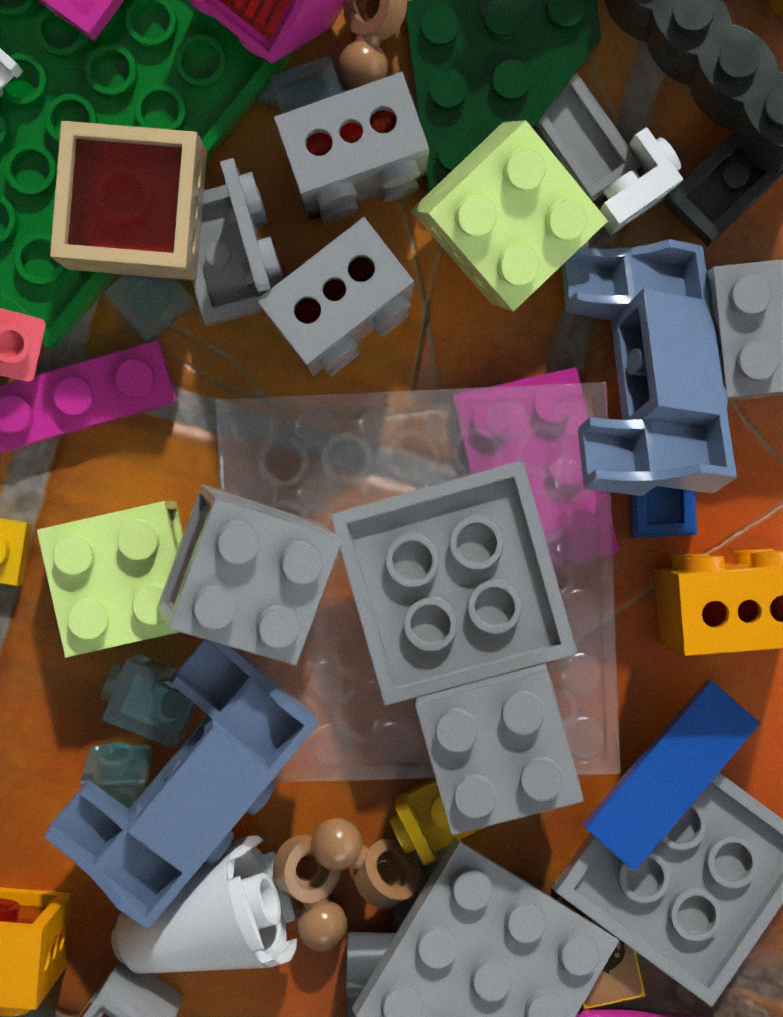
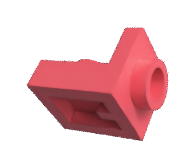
M0 308V376L30 382L34 379L46 326L43 319Z

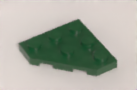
M597 0L407 1L405 17L418 117L429 146L426 177L428 193L503 122L526 120L535 130L542 116L546 115L581 66L585 65L600 44L601 30Z

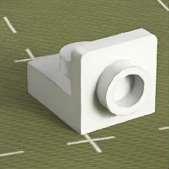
M646 127L635 134L628 145L642 165L640 171L643 176L640 177L636 170L633 169L603 191L608 200L604 202L600 212L608 220L603 227L609 236L665 199L683 180L678 172L681 169V163L672 146L662 137L655 139Z

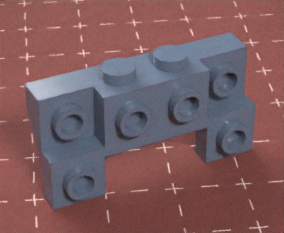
M668 239L631 248H579L561 266L565 310L567 313L611 320L622 420L589 417L578 427L584 489L644 496L656 486L716 493L735 480L737 474L727 413L728 395L726 388L723 386L703 246Z
M206 639L199 643L171 677V685L207 714L198 727L130 809L87 779L46 828L44 835L47 841L66 854L94 880L117 909L147 930H149L204 862L213 865L222 857L234 837V833L231 831L246 811L254 815L265 805L275 789L276 783L273 781L275 776L319 725L316 714L269 678L264 673L263 667L240 649Z

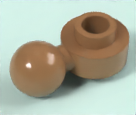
M347 0L343 6L344 18L349 29L356 34L355 42L349 44L342 51L338 60V72L342 82L349 89H354L387 76L388 61L385 53L380 48L381 40L391 37L401 26L407 10V0Z
M342 818L328 819L321 823L314 831L311 848L317 862L330 870H343L351 867L353 869L354 882L359 893L371 905L380 909H392L409 899L418 890L421 881L418 861L412 852L409 854L404 852L399 841L381 839L370 847H366L362 844V837L357 827L350 821Z
M296 835L284 842L276 853L273 863L274 880L281 892L304 904V908L301 910L297 920V931L302 942L310 949L328 951L337 947L343 941L348 926L344 910L337 903L328 899V896L338 884L341 870H330L317 862L311 848L312 835ZM305 856L307 860L306 869L301 875L297 876V864Z

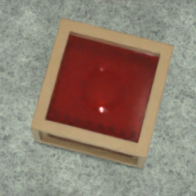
M61 121L50 257L68 270L197 280L207 150L198 133L193 131Z

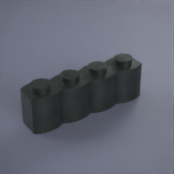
M605 0L607 10L614 22L630 36L647 42L651 57L657 66L673 80L690 86L694 101L700 110L714 123L733 130L740 144L739 148L754 165L766 172L770 171L776 174L783 170V71H779L772 51L759 36L744 27L732 23L729 10L722 0Z

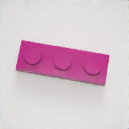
M159 340L35 375L34 379L30 382L18 380L1 385L0 455L179 403L162 343Z

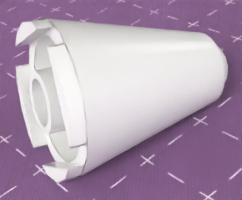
M258 835L239 838L229 845L228 849L213 865H209L206 862L203 863L149 930L121 912L111 936L116 958L122 964H126L136 974L274 968L279 964L291 961L296 951L297 938L286 941V923L297 920L294 899L281 892L275 883L273 863L276 854L274 851L266 854L261 853L256 846L264 840Z

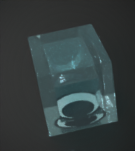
M140 654L127 659L124 667L119 664H115L112 667L100 699L109 702L102 719L103 721L172 749H175L184 739L197 705L171 685V677L177 669Z

